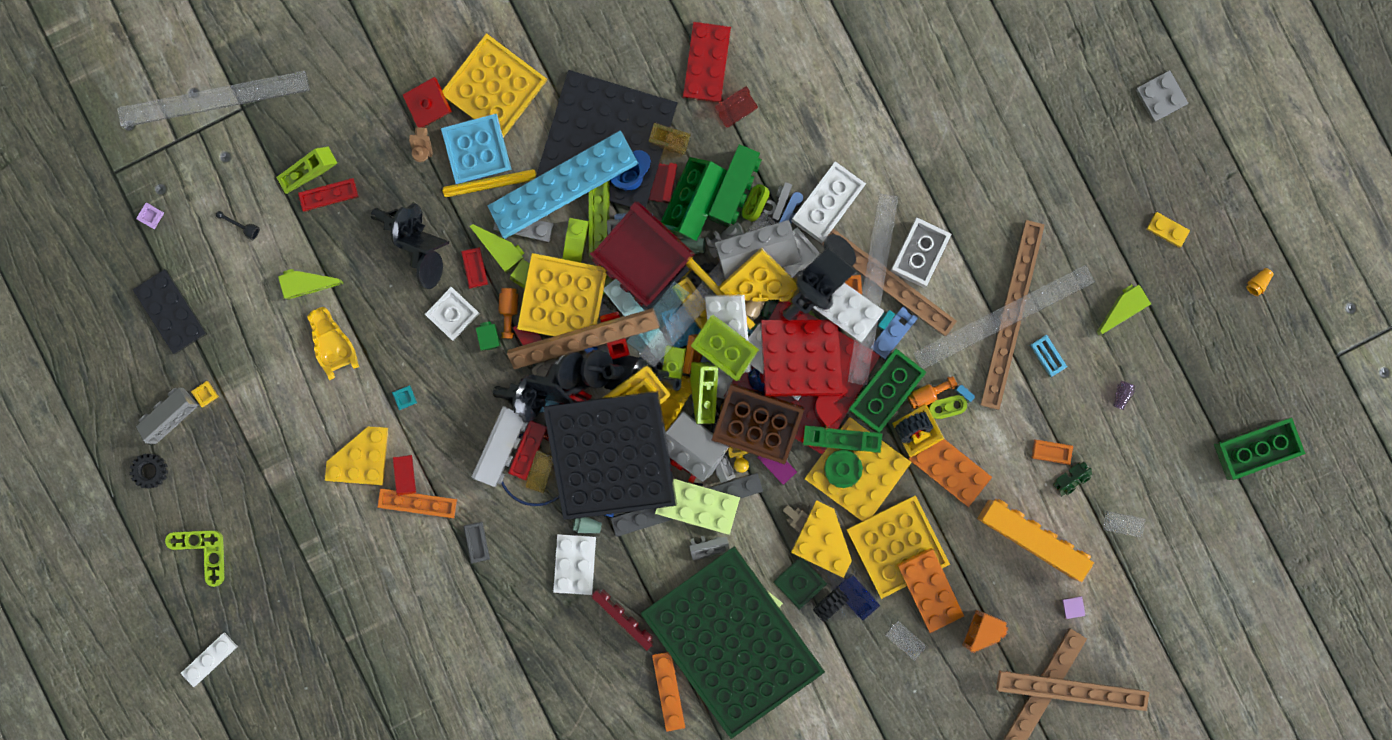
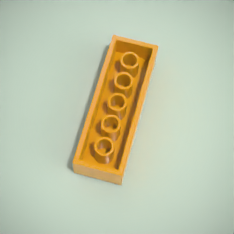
M996 498L995 500L987 501L977 518L979 521L1073 580L1083 582L1094 564L1090 560V555L1083 551H1075L1073 549L1075 546L1066 540L1059 541L1057 539L1058 535L1052 531H1047L1046 529L1043 531L1040 529L1042 525L1032 519H1024L1025 515L1016 509H1008V504Z

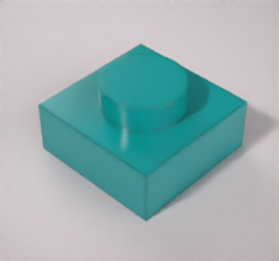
M890 310L887 313L884 312L877 321L879 322L877 328L884 331L895 316V313Z

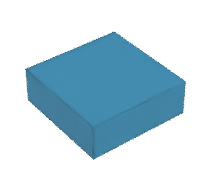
M958 385L954 389L968 403L972 402L975 398L963 385Z

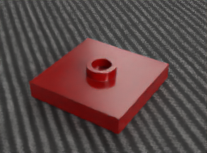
M435 77L403 94L411 115L419 128H424L452 112Z

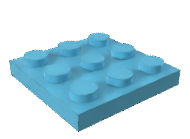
M497 114L441 128L456 184L512 170Z

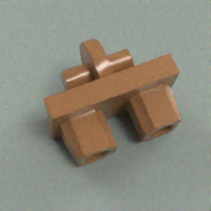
M416 127L415 135H410L409 141L412 157L417 162H423L433 155L430 137L427 136V128Z

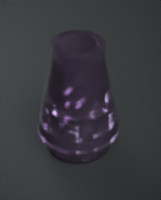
M1121 380L1120 384H1117L1113 406L1124 410L1136 392L1134 390L1136 386Z

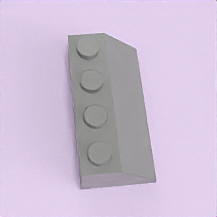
M787 220L715 242L716 252L725 280L761 247L782 268L800 263L801 260L790 221Z
M503 406L471 478L493 487H497V484L501 485L505 477L503 473L505 466H510L513 456H511L513 448H518L521 441L518 437L521 431L525 432L529 422H523L520 414L514 413V410Z

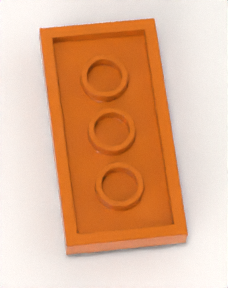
M945 439L908 458L909 461L967 507L972 504L992 479V476Z
M932 548L897 564L929 633L964 617Z

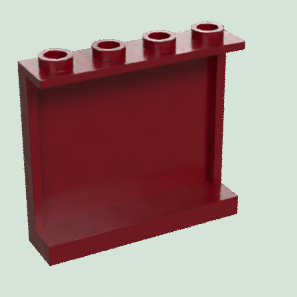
M634 202L628 213L600 245L590 252V255L593 257L591 260L600 267L602 265L607 270L606 274L614 280L616 278L621 283L620 287L627 293L631 292L635 296L634 300L638 304L648 306L695 253L640 202Z

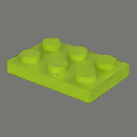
M715 315L710 316L691 345L692 348L735 381L740 379L759 351L757 347Z

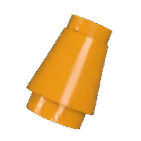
M1264 268L1248 281L1247 290L1254 296L1263 294L1274 275L1273 272L1268 268Z

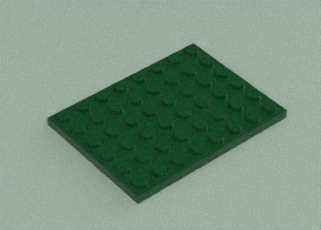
M735 545L640 613L730 739L825 673L823 667Z

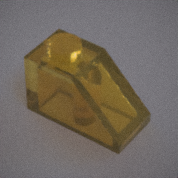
M654 123L649 142L668 151L686 155L691 134Z
M540 451L536 452L526 488L544 494L554 466L551 455Z

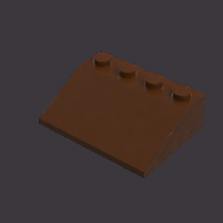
M730 382L712 441L786 464L804 408L803 406L773 396H765L764 393Z

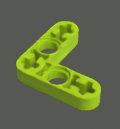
M219 531L173 532L167 535L165 544L169 549L204 548L205 582L212 587L223 583L224 547L223 535ZM193 534L199 537V543L195 546L189 542V538ZM213 534L214 537H218V541H215L214 545L212 541L204 542V538L212 537ZM175 535L176 539H184V542L176 543V546H174V543H171V539ZM212 553H216L219 556V561L216 564H212L209 561V556ZM219 566V569L215 570V575L219 576V580H216L214 583V580H210V576L214 575V569L209 570V567Z

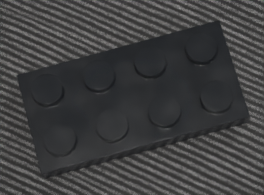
M166 269L133 289L173 354H177L207 334Z

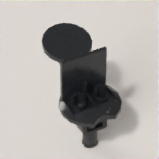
M414 202L408 207H401L399 210L394 209L388 212L374 208L371 215L375 216H371V219L382 222L384 224L383 230L391 232V240L394 246L411 252L410 266L417 269L416 275L420 286L426 289L434 288L440 281L443 273L442 258L434 250L448 245L449 241L423 232L425 225L422 224L423 213L420 206Z
M836 234L829 235L824 240L825 250L804 270L797 272L795 282L798 289L794 291L792 303L782 312L787 320L791 321L800 311L809 313L814 306L823 310L830 309L833 305L832 294L856 273L857 270L852 267L856 263L855 252L843 237Z
M599 349L589 352L581 365L583 381L586 385L593 388L604 386L605 389L613 390L644 366H648L666 389L678 391L681 387V380L669 377V372L661 369L659 360L652 354H644L640 357L627 355L612 359L608 352Z
M569 352L561 358L558 365L551 364L545 377L530 374L524 376L517 385L511 383L509 388L495 386V389L498 390H493V396L505 399L513 406L514 413L520 414L523 422H530L539 415L542 407L546 406L545 400L560 403L573 402L562 389H572L580 382L582 378L581 365L584 358L578 352Z

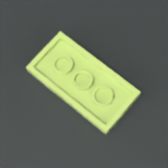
M673 479L677 505L657 508L655 514L730 535L740 497Z

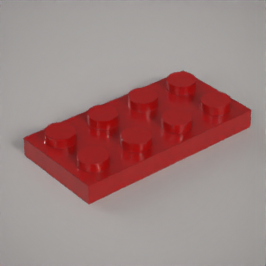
M693 22L683 98L721 103L731 27Z

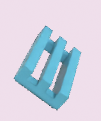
M1047 335L1030 345L1050 377L1067 368V365ZM1043 341L1046 342L1061 367L1058 368L1043 345ZM1037 345H1039V347L1041 348L1042 352L1052 365L1054 371L1051 370V368L1045 361L1044 357L1036 347Z

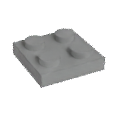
M1171 71L1135 89L1153 123L1188 104Z

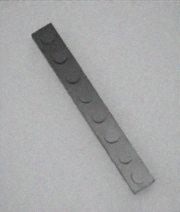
M758 473L708 488L740 497V499L763 492ZM655 508L633 511L611 518L616 537L673 519L655 514L657 509Z

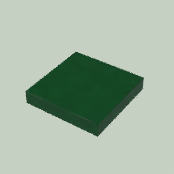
M798 557L773 581L799 610L827 585L822 577L801 557Z

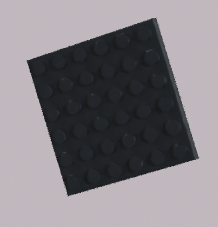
M568 70L536 178L621 130L632 152L636 150L646 152L650 156L651 163L648 171L643 176L642 184L634 190L624 191L622 188L614 186L611 180H609V201L626 207H631L634 202H640L646 208L678 102Z
M658 391L543 407L563 520L677 505Z

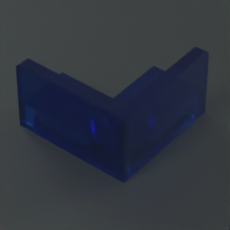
M853 574L837 586L849 598L846 603L862 621L880 607L879 603Z

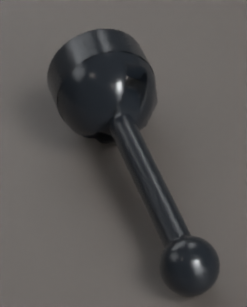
M222 211L216 212L217 218H223L243 229L246 238L253 241L258 236L260 227L254 224L244 226L225 216Z

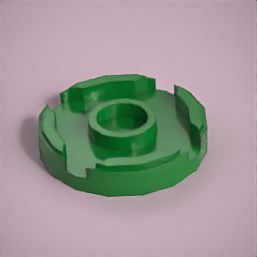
M835 451L825 461V477L836 487H852L862 476L863 467L861 460L851 451Z

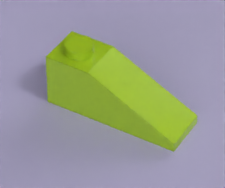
M329 147L316 148L276 178L285 194L325 173L336 165L337 161Z
M569 218L562 259L582 263L589 221Z
M474 224L470 226L506 273L515 268L524 259L522 257L524 252L518 244L514 246L511 242Z
M294 269L286 270L283 272V275L278 276L283 296L287 300L343 284V281L338 278L294 271Z
M1131 284L1122 290L1123 294L1118 296L1099 327L1098 335L1104 334L1151 305L1140 285L1133 287Z
M711 362L691 363L690 382L697 424L715 423L719 367Z

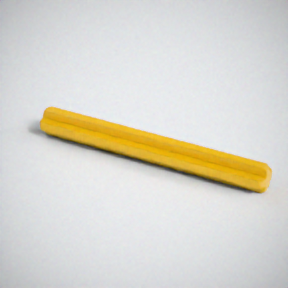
M532 169L443 187V195L451 197L528 182L536 178V172Z

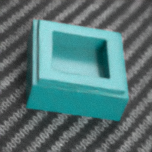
M410 385L392 392L399 410L418 403Z

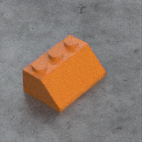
M976 610L962 646L972 652H976L999 642L1007 633V623Z

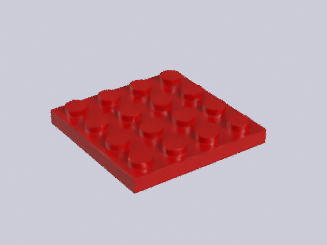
M761 320L765 396H831L843 394L838 326L830 320Z

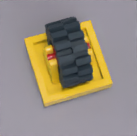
M926 404L892 423L910 457L945 439Z

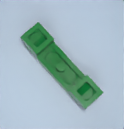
M805 426L803 445L881 453L882 433Z

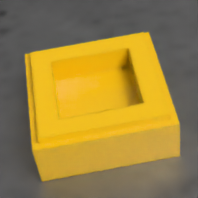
M209 381L204 382L191 391L202 408L219 397Z

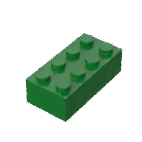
M741 144L738 145L709 213L708 220L727 228L731 224L734 225L740 213L737 211L738 207H743L747 198V194L744 193L746 189L750 190L755 178L752 174L753 172L757 173L761 165L762 159L759 158V152Z
M689 157L661 223L674 235L697 241L727 170L711 161Z
M894 349L848 408V411L873 431L880 433L927 372L898 349Z
M1284 418L1214 444L1227 480H1235L1306 454L1292 418Z

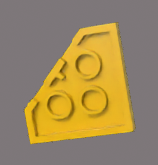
M762 247L719 285L720 290L726 295H744L745 300L788 301L793 297L794 291L798 289L795 280Z
M370 426L365 428L326 462L325 481L384 485L388 428Z
M816 500L791 553L844 578L852 559L835 510Z

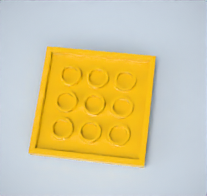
M486 33L442 91L448 101L472 119L497 114L504 138L547 82V78Z
M532 253L517 329L558 336L596 325L607 270L604 267Z
M850 417L841 427V430L870 432ZM883 441L881 443V453L848 450L855 453L861 460L863 467L862 476L852 487L840 488L832 485L827 480L824 473V465L829 455L844 449L826 448L823 455L820 456L804 479L861 521L873 517L912 463Z
M916 495L846 529L881 599L907 586L897 564L929 548L934 550L942 568L950 565Z

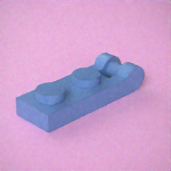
M795 192L792 195L780 222L789 220L790 224H792L791 220L796 214L793 211L803 201L801 193Z
M904 306L870 347L884 360L918 319L914 314L912 316L907 312L908 309ZM901 317L908 321L905 325L899 322Z

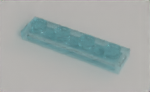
M674 281L653 308L659 322V328L633 335L627 340V343L642 354L690 293Z

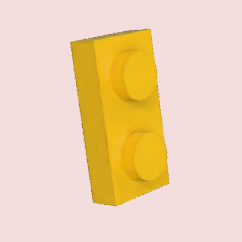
M1158 212L1154 214L1146 230L1179 248L1183 245L1190 232L1189 229Z

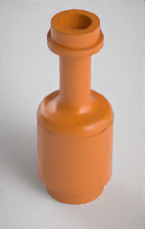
M501 288V293H499V313L504 316V332H501V338H513L514 335L511 332L512 316L518 313L517 289Z
M953 376L947 377L946 382L935 387L926 384L912 391L907 399L914 410L925 404L929 405L935 402L938 393L949 388L953 390L958 385Z

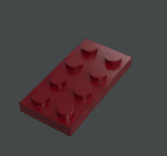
M597 589L591 597L648 651L653 645V636L646 629L642 631L638 627L639 623L632 616L628 618L624 614L625 609L618 602L614 604L610 600L611 596L604 589L601 591Z

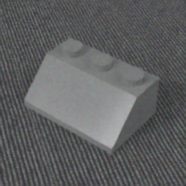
M179 387L178 389L174 388L168 393L169 397L164 402H158L153 407L154 411L150 414H145L139 419L140 423L136 428L145 443L157 444L199 406L184 388Z
M685 412L677 418L665 433L669 457L702 482L712 475L729 448L728 445L712 441L713 433L703 425L697 424L696 420Z

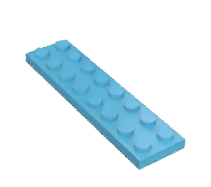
M620 130L489 204L488 208L503 238L506 239L639 163Z

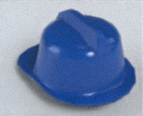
M642 150L633 151L639 164L612 178L611 182L614 186L627 191L634 190L642 184L643 176L648 171L651 163L650 156Z

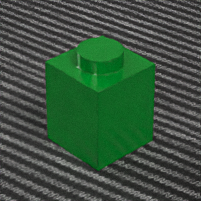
M491 321L480 323V327L476 328L480 350L487 351L500 348L501 344L496 324H491Z

